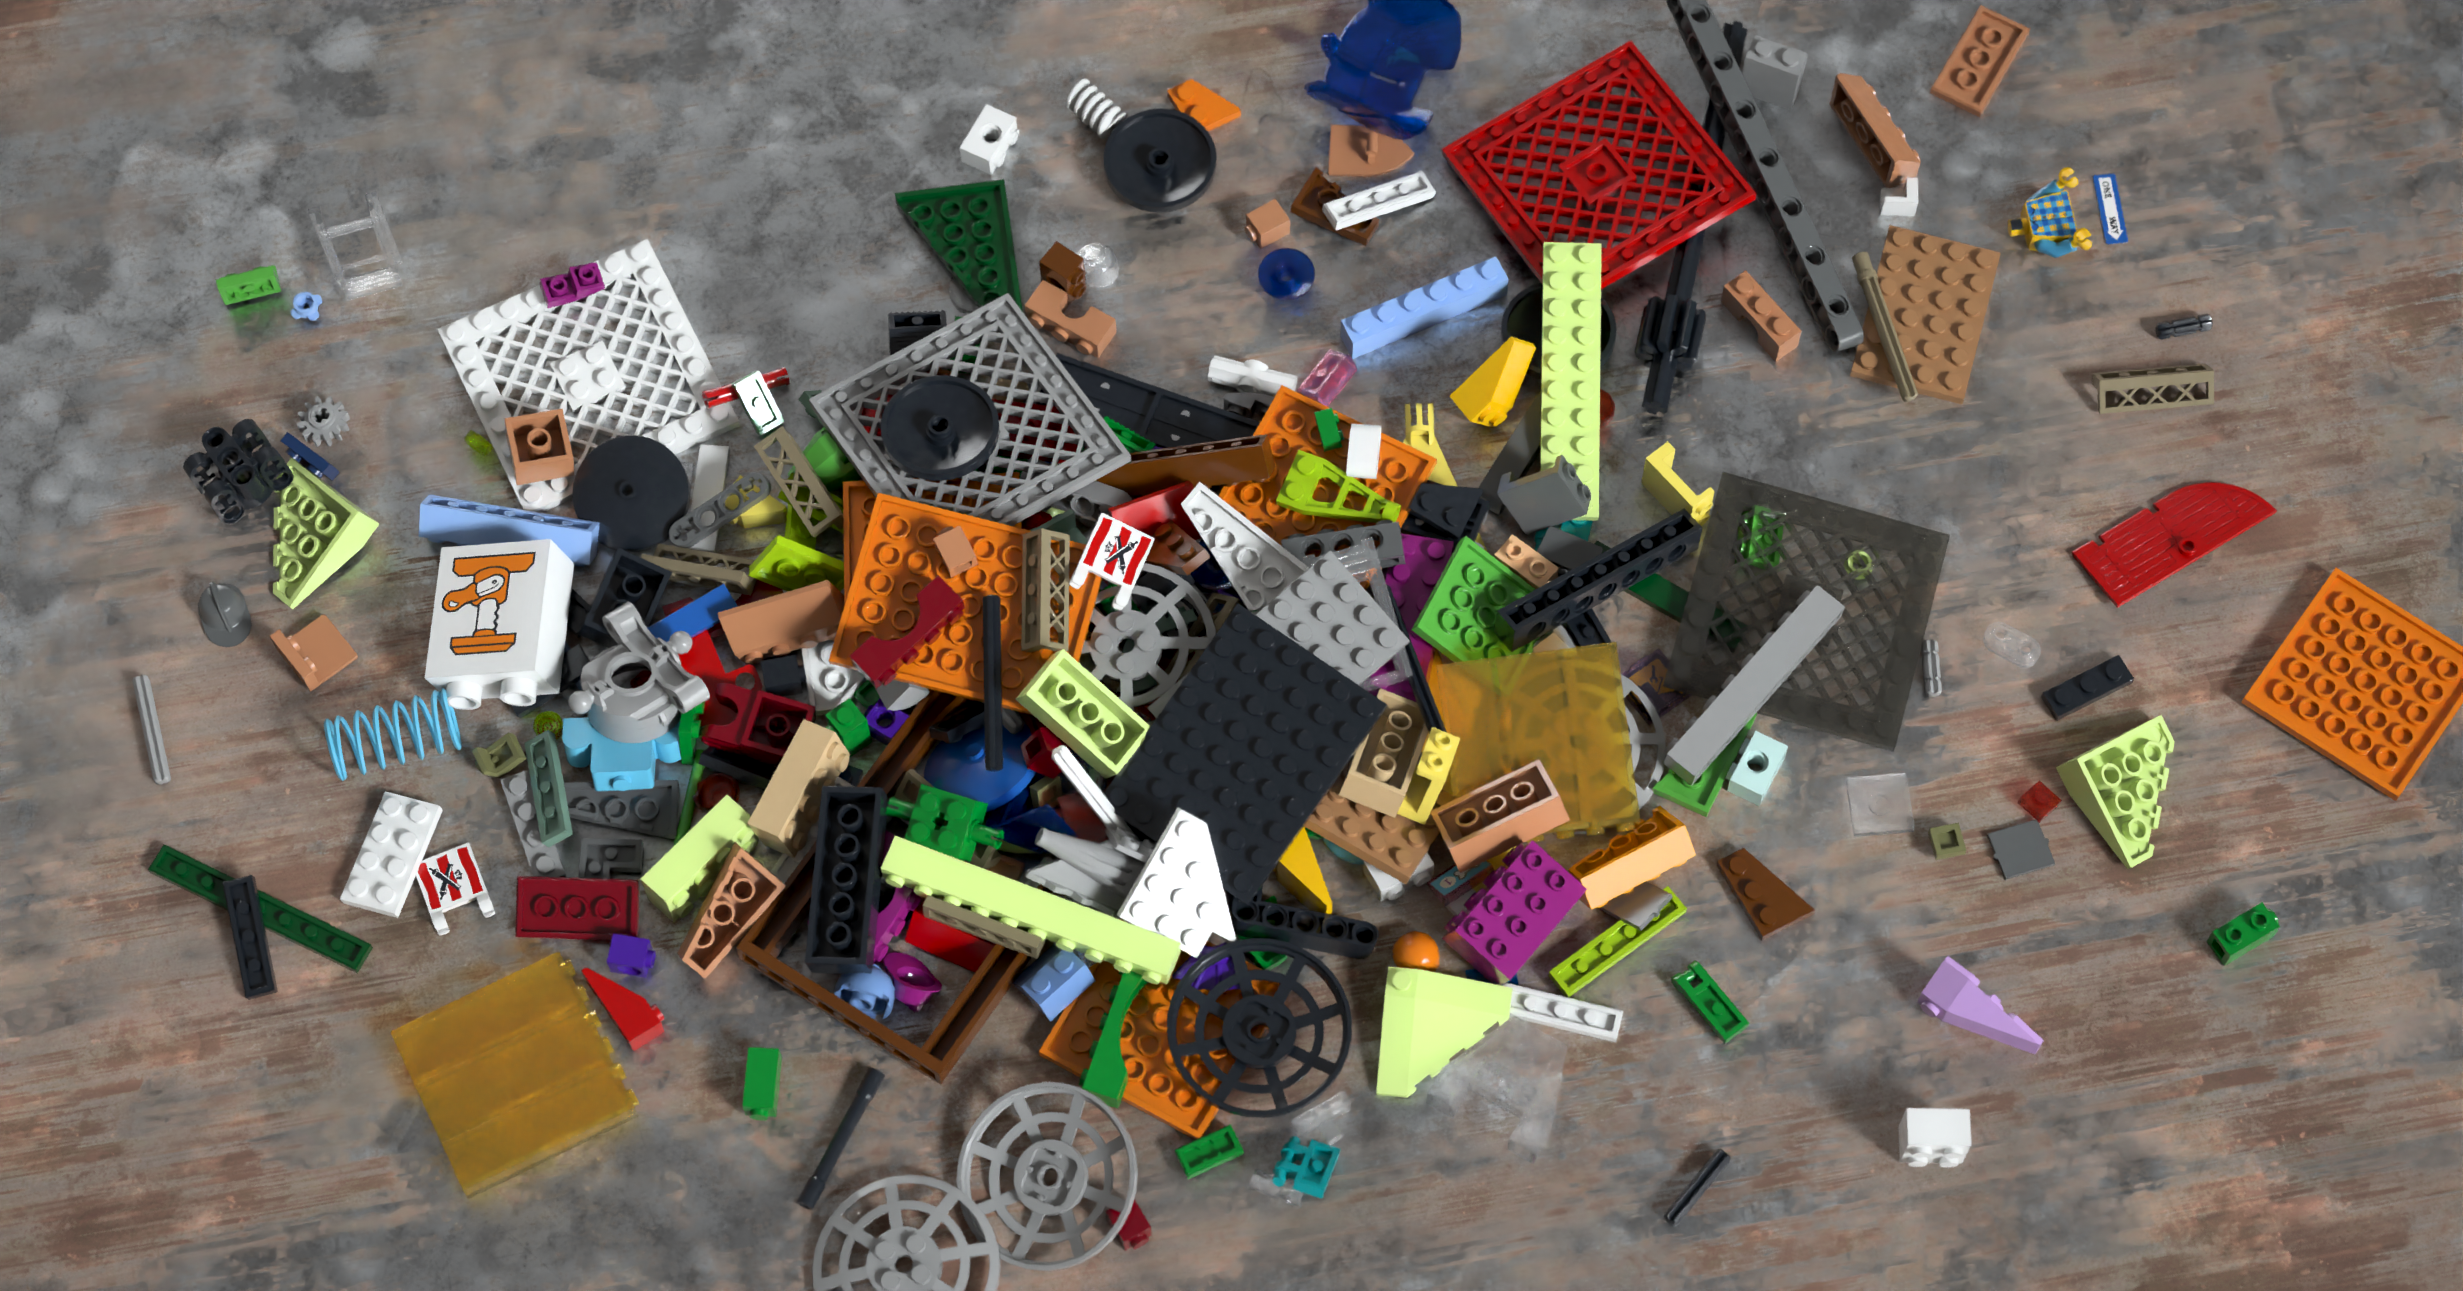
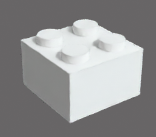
M1907 1108L1898 1126L1900 1162H1906L1912 1167L1926 1166L1927 1163H1939L1941 1167L1949 1168L1962 1164L1971 1147L1970 1109Z

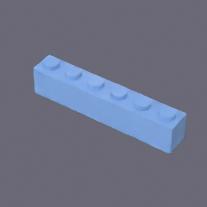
M1493 257L1342 319L1340 337L1351 358H1357L1507 296L1509 279L1497 257Z
M429 494L420 504L418 537L428 538L429 541L434 543L454 542L458 546L551 539L570 558L574 566L590 565L597 556L600 522Z

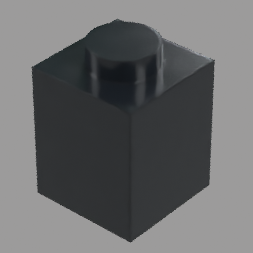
M796 655L761 661L766 692L782 697L803 693L802 682H806L804 664L798 665Z

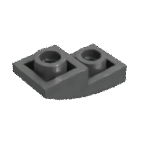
M1258 393L1226 394L1224 397V410L1252 419L1254 413H1257L1263 418L1274 397Z

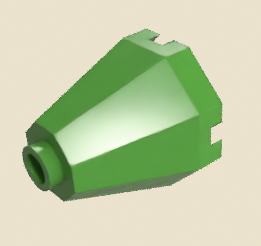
M825 427L813 436L803 451L829 492L842 488L843 482L858 481L861 478ZM793 466L787 474L788 477L792 472L795 473V466Z

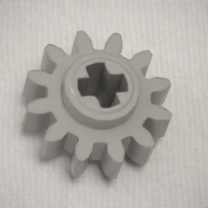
M317 396L315 398V405L312 406L308 402L304 403L307 412H298L301 421L297 423L299 431L303 432L302 435L306 442L313 438L315 446L318 447L321 441L325 440L327 446L330 447L332 445V438L335 437L339 441L343 440L340 431H349L346 422L350 420L348 412L344 411L345 408L341 401L334 405L332 397L329 396L326 402L322 403L320 397Z

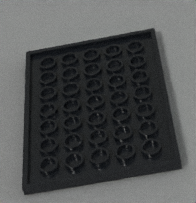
M1237 604L1147 731L1145 740L1106 789L1104 796L1115 808V814L1156 843H1158L1178 807L1206 822L1223 889L1249 906L1388 705L1240 604Z

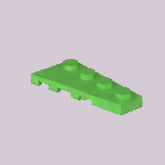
M1757 713L1692 786L1669 769L1665 777L1661 781L1659 780L1653 787V793L1707 817L1726 780V775L1756 719Z

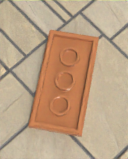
M1980 5L1932 85L1930 94L1980 117L2028 36L2030 28Z

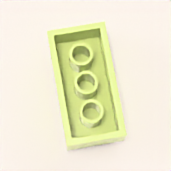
M1064 649L1049 657L1016 698L1022 706L1105 779L1119 773L1145 740V734L1151 727Z
M726 795L641 878L648 900L672 922H675L679 917L683 918L688 915L694 906L693 903L701 896L705 897L710 891L734 842L738 843L748 853L752 852L756 847L759 838L747 824L751 815Z

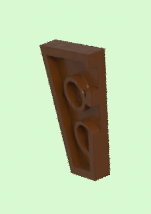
M1316 167L1292 203L1290 212L1367 246L1379 226V219L1374 217L1335 231L1322 211L1323 204L1346 197V195L1341 192L1342 188L1338 184L1329 182L1323 177V172Z
M1171 520L1167 524L1159 526L1151 536L1155 540L1145 563L1163 567L1176 574L1188 576L1207 561L1210 555L1205 548Z
M1745 848L1717 861L1718 869L1761 941L1814 915V908Z

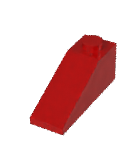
M587 967L581 970L586 982L633 1052L665 1032L661 1021L665 1018L656 1004L650 1007L644 997Z

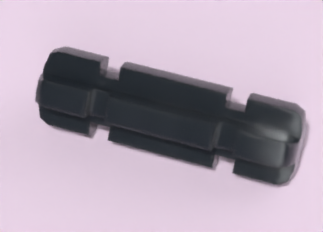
M2210 314L2198 315V318L2191 316L2171 320L2172 323L2170 324L2168 321L2160 322L2156 325L2155 330L2158 339L2162 340L2170 338V335L2178 337L2197 333L2196 330L2200 332L2209 331L2213 326Z

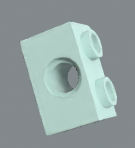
M1755 731L1752 739L1746 738L1738 754L1742 755L1739 764L1733 762L1726 775V779L1730 780L1727 791L1760 807L1785 759L1788 746ZM1752 763L1758 764L1762 770L1753 771L1748 765Z

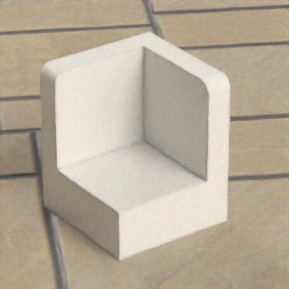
M1907 177L1904 189H1881L1880 215L1915 216L1918 206V178Z

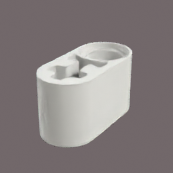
M1351 424L1346 476L1377 479L1381 426Z

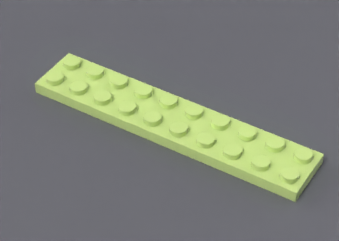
M1544 242L1540 472L1552 468L1555 465L1556 457L1563 455L1567 462L1574 466L1577 476L1583 484L1588 486L1591 492L1587 514L1572 520L1598 521L1601 243Z

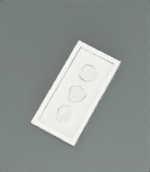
M385 791L340 900L343 904L398 918L441 816L442 808L439 805Z

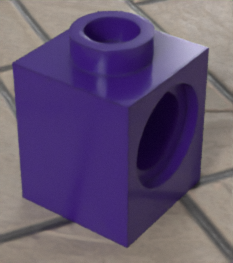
M881 699L874 706L870 705L864 713L868 721L870 735L886 746L909 717L900 710H887ZM884 719L892 721L890 725L885 727L878 725Z
M613 934L607 957V965L610 972L646 978L648 968L652 969L654 967L656 951L653 950L649 939Z

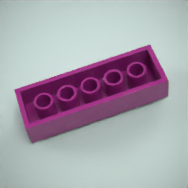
M1401 533L1406 564L1388 567L1385 584L1391 588L1429 685L1436 648L1413 632L1412 628L1454 552V542ZM1398 653L1364 681L1363 688L1374 696H1377L1381 688L1416 702Z

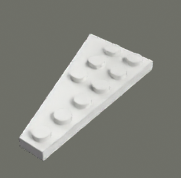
M1201 482L1196 485L1181 503L1183 510L1244 605L1253 614L1256 615L1309 569L1308 566Z

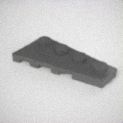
M655 780L654 787L651 789L627 791H596L593 782L564 783L570 818L674 840L677 836L679 811L678 780Z

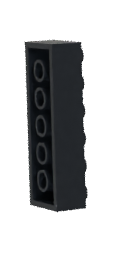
M822 786L805 964L812 973H872L882 876L881 867L883 864L887 823L886 807H888L889 801L883 788Z

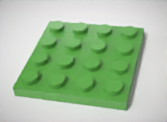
M1465 536L1458 542L1412 631L1500 698L1502 696L1507 698L1510 696L1533 651L1532 648L1535 642L1540 637L1511 652L1494 633L1496 614L1499 609L1536 589Z

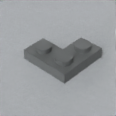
M582 838L578 878H611V871L641 872L643 841L636 839Z

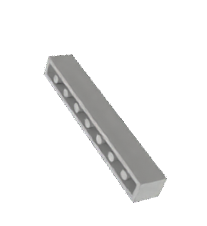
M1817 585L1811 592L1806 590L1796 602L1798 607L1794 612L1787 611L1777 623L1780 626L1774 634L1769 631L1759 643L1761 649L1755 655L1753 653L1747 655L1740 664V667L1743 669L1737 676L1731 674L1722 684L1721 688L1724 690L1718 697L1712 695L1702 707L1705 710L1699 718L1693 716L1683 729L1686 733L1680 740L1675 737L1665 748L1664 751L1667 755L1664 764L1691 786L1841 618L1845 606Z

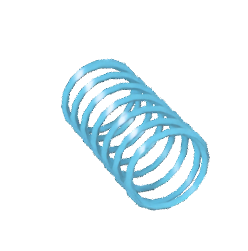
M442 688L440 692L437 690L432 692V718L424 701L417 695H414L411 703L412 721L405 706L398 700L394 701L392 706L393 727L386 712L379 705L374 707L372 713L373 730L363 712L356 710L353 717L354 736L347 721L342 716H336L334 725L331 720L326 718L324 721L325 736L338 778L342 781L347 778L340 740V723L350 741L360 773L365 775L367 772L361 745L359 717L368 733L380 769L384 770L386 768L380 737L378 712L386 725L399 763L404 765L405 757L400 735L398 708L406 722L418 758L423 760L425 755L419 727L417 702L424 714L437 752L440 755L444 752L438 719L437 699L444 711L455 749L460 751L462 742L453 707L448 705L446 689Z

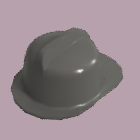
M210 582L209 587L201 594L198 602V612L205 633L209 640L217 646L226 648L237 646L247 638L252 626L251 616L244 596L240 589L234 585Z

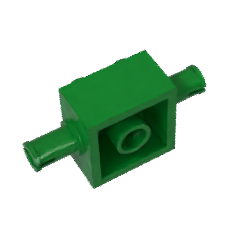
M924 784L920 786L915 804L891 797L888 804L897 806L899 809L886 807V814L888 816L909 821L905 840L959 860L971 862L976 843L999 849L1002 842L991 839V836L1004 839L1003 830L982 825L988 807L987 803ZM945 820L948 821L947 826H944Z

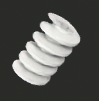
M1086 78L1082 79L1070 92L1066 107L1071 112H1074L1076 117L1082 119L1084 124L1090 125V129L1097 132L1101 139H1108L1112 131L1127 118V114L1124 113L1119 116L1121 108L1118 106L1112 108L1113 101L1110 99L1104 101L1105 94L1102 92L1096 94L1097 87L1093 85L1088 88L1090 81Z

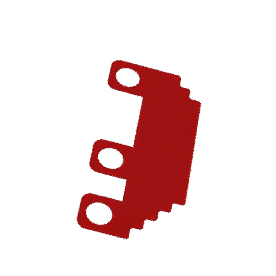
M688 602L684 605L672 609L671 614L683 608L691 602ZM705 630L692 638L693 644L687 653L678 654L681 666L685 671L700 677L710 694V698L705 701L703 714H699L701 727L707 724L727 725L736 719L737 714L731 708L718 702L715 696L717 685L722 682L736 685L737 676L744 672L750 673L755 679L754 687L751 690L758 692V690H762L763 685L756 668L750 664L725 673L709 632ZM778 729L776 733H782V730Z

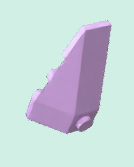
M1947 956L1918 999L1917 1003L1921 1005V1009L1930 1017H1937L1943 1022L2036 1054L2043 1039L2017 1015L2013 1013L2007 1015L2000 1004L2001 1000L1995 994L1991 996L1986 995L1977 987L1980 980Z

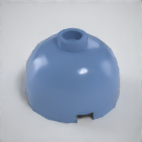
M873 964L872 973L842 974L837 980L833 994L875 1020L876 1015L884 1014V1019L891 1014L895 999V988L891 978L878 965Z

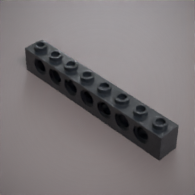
M1685 508L1499 609L1496 614L1494 633L1511 652L1519 649L1698 550L1702 533L1701 525Z

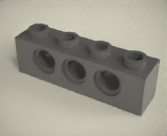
M1382 520L1377 522L1376 525L1367 527L1359 524L1351 525L1346 530L1341 531L1324 529L1318 531L1315 535L1309 536L1293 534L1288 539L1281 540L1282 547L1309 568L1330 550L1350 573L1406 564L1399 522H1393L1392 520ZM1371 540L1380 542V545L1375 549H1367L1365 547ZM1341 545L1351 547L1345 554L1336 552V549ZM1313 549L1321 551L1317 558L1311 559L1307 557V553Z

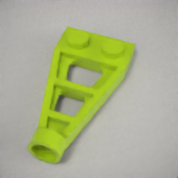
M1298 450L1276 499L1277 505L1303 515L1372 523L1382 520L1396 522L1401 508L1400 504L1383 498L1355 478L1346 476V472L1328 460L1302 450ZM1321 478H1328L1340 487V492L1335 501L1320 502L1313 499L1312 495ZM1349 491H1354L1367 499L1363 510L1358 511L1343 506Z

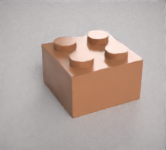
M563 409L504 418L506 438L516 485L574 476V458Z

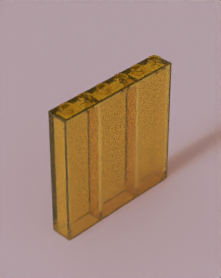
M1616 642L1436 665L1444 727L1447 733L1460 738L1450 766L1453 800L1540 759L1562 800L1570 821L1526 841V843L1532 840L1535 843L1545 841L1544 836L1556 835L1557 840L1574 838V832L1586 831L1587 836L1600 835L1605 833L1604 828L1616 827L1617 832L1635 830L1634 825L1640 824Z
M559 951L390 1031L468 1199L638 1117L634 1108L640 1105L632 1088L625 1089L622 1080L627 1078L620 1062L613 1064L609 1054L614 1053L607 1035L602 1038L600 1037L597 1028L602 1025L595 1010L588 1012L584 1004L589 1001L582 984L575 985L572 977L577 975L572 962L570 958L563 960Z

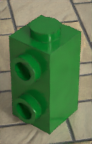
M850 698L825 714L828 725L825 728L837 734L849 751V758L872 743L868 721Z
M2263 902L2212 931L2206 942L2225 966L2273 938L2280 928L2276 914L2271 909H2267Z
M748 1047L742 1107L745 1115L751 1119L767 1120L768 1117L777 1116L782 1056L777 1048Z

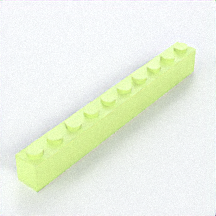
M897 836L894 837L881 867L883 878L894 887L902 888L904 885L914 889V893L923 898H926L927 895L936 897L1039 936L1042 941L1048 939L1056 942V946L1068 952L1077 950L1085 953L1084 956L1091 961L1101 963L1104 960L1114 964L1113 967L1123 973L1129 974L1133 971L1141 974L1144 980L1153 984H1159V982L1168 984L1181 952L1180 942Z

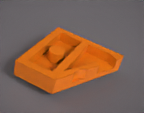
M1193 79L1167 90V96L1176 111L1193 117L1207 131H1211L1241 117L1239 107Z

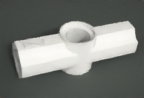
M1214 355L1209 367L1208 381L1234 387L1240 393H1258L1275 397L1281 385L1295 391L1297 376L1271 370L1266 364L1257 360H1246L1243 363Z

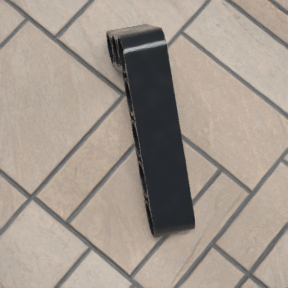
M1263 886L1249 906L1231 895L1229 913L1234 933L1238 936L1274 939L1288 942L1304 949L1355 959L1369 957L1379 937L1377 928L1367 921L1261 901ZM1238 914L1246 915L1249 919H1241ZM1267 920L1276 921L1278 925H1271ZM1297 926H1303L1308 931H1302ZM1327 932H1333L1338 937H1332ZM1357 938H1364L1368 943H1362Z

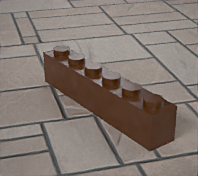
M1268 434L1133 452L1130 453V462L1097 479V481L1123 490L1130 497L1139 495L1142 497L1188 480L1192 482L1193 488L1199 482L1207 488L1221 484L1225 487H1231L1243 481L1260 483L1270 478L1275 468Z

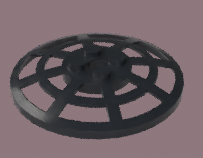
M1251 938L1220 946L1201 957L1189 968L1178 983L1171 998L1167 1015V1039L1176 1069L1185 1083L1200 1098L1230 1114L1248 1118H1270L1286 1115L1304 1108L1317 1100L1331 1087L1341 1073L1348 1058L1352 1040V1017L1343 987L1333 972L1320 959L1305 949L1288 942ZM1252 951L1273 952L1289 956L1294 960L1286 975L1270 970L1248 971L1244 953ZM1232 957L1236 974L1219 982L1207 996L1191 986L1195 979L1208 967L1224 958ZM1305 965L1314 970L1325 981L1337 1003L1319 1009L1312 995L1297 982ZM1267 980L1279 983L1280 986L1273 997L1255 995L1251 981ZM1239 984L1242 999L1237 1001L1230 1009L1216 1002V999L1222 993ZM1291 990L1304 1001L1310 1011L1309 1013L1297 1017L1293 1016L1292 1012L1284 1004ZM1185 996L1200 1006L1195 1022L1196 1042L1178 1044L1176 1037L1177 1017ZM1208 1012L1223 1020L1221 1037L1204 1039V1025ZM1341 1015L1342 1043L1336 1063L1319 1057L1324 1040L1323 1021ZM1256 1025H1263L1267 1028L1268 1034L1262 1039H1257L1252 1036L1250 1031ZM1314 1025L1315 1034L1311 1052L1294 1045L1296 1030ZM1222 1049L1227 1050L1229 1055L1235 1060L1228 1074L1222 1072L1208 1052ZM1200 1055L1206 1068L1216 1079L1222 1082L1213 1096L1207 1093L1192 1078L1181 1057ZM1288 1056L1304 1063L1293 1075L1280 1081L1276 1065ZM1246 1067L1263 1069L1268 1084L1252 1085L1238 1080ZM1312 1068L1329 1074L1324 1082L1311 1094L1298 1102L1288 1105L1284 1089L1299 1082ZM1232 1089L1250 1094L1271 1093L1276 1109L1248 1110L1234 1107L1224 1102Z

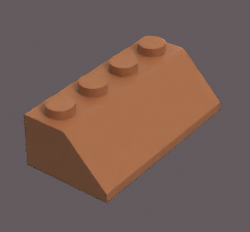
M1844 73L1836 75L1829 105L1886 188H1894L1904 183L1907 177H1917L1920 157L1917 151L1911 149L1907 144L1902 129L1896 127L1892 122L1889 110L1879 103L1874 88L1867 84L1862 76Z
M828 580L718 612V617L734 655L745 664L755 665L769 657H782L796 649L813 648L820 642L834 641L844 610V594Z
M1540 759L1431 811L1437 828L1460 873L1570 821L1562 800Z

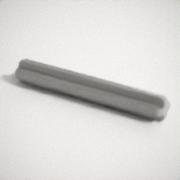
M147 675L137 676L133 678V686L152 776L155 783L161 785L170 782L171 776L152 687Z

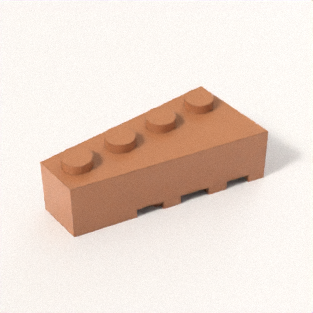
M734 842L677 952L680 958L706 979L786 887L785 884L738 843Z

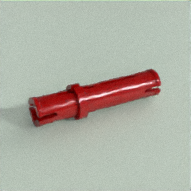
M785 367L761 374L769 390L790 384L789 377H782L788 375ZM731 384L702 391L703 398L715 397L704 401L707 409L739 399Z

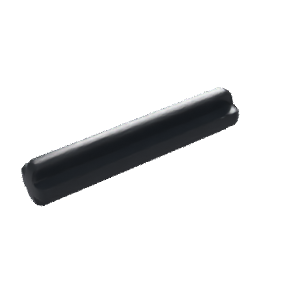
M1720 1148L1714 1152L1665 1212L1664 1219L1668 1223L1677 1226L1730 1162L1731 1157L1728 1153Z

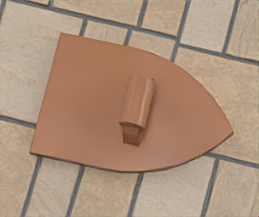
M1331 124L1329 176H1378L1397 169L1414 155V152L1404 141L1388 131L1369 126Z

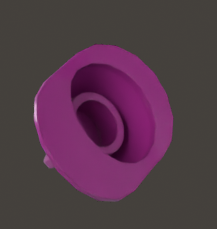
M898 952L889 953L884 957L883 963L893 977L895 998L903 1002L913 1012H919L923 1005L930 1002L934 992L942 990L940 981L917 958Z

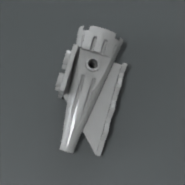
M1107 826L1105 833L1109 840L1101 843L1050 831L1042 827L1036 836L1035 844L1054 854L1058 859L1029 869L1025 876L1044 885L1055 893L1065 894L1083 905L1093 906L1111 917L1123 919L1117 913L1157 843L1146 838L1143 842L1135 839L1132 832L1122 827H1118L1115 830Z

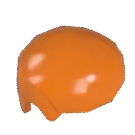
M1413 930L1400 936L1393 945L1392 957L1395 965L1399 968L1435 972L1440 965L1438 946L1427 933Z

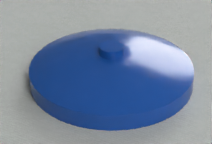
M1024 724V729L1014 735L1003 725V769L998 772H990L985 769V726L963 735L962 739L956 743L948 744L941 741L927 760L924 769V779L934 788L987 803L986 812L994 810L1021 793L1036 773L1027 768L1020 747L1031 736L1030 729Z

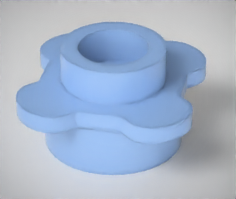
M309 292L296 294L293 300L294 308L291 310L292 317L294 319L303 317L311 321L316 320L319 317L318 307L322 304V298L317 294L313 295Z

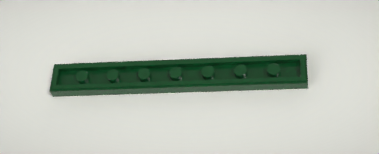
M163 844L148 871L228 911L223 882L234 880L235 878ZM258 890L266 930L358 974L373 949L371 944Z

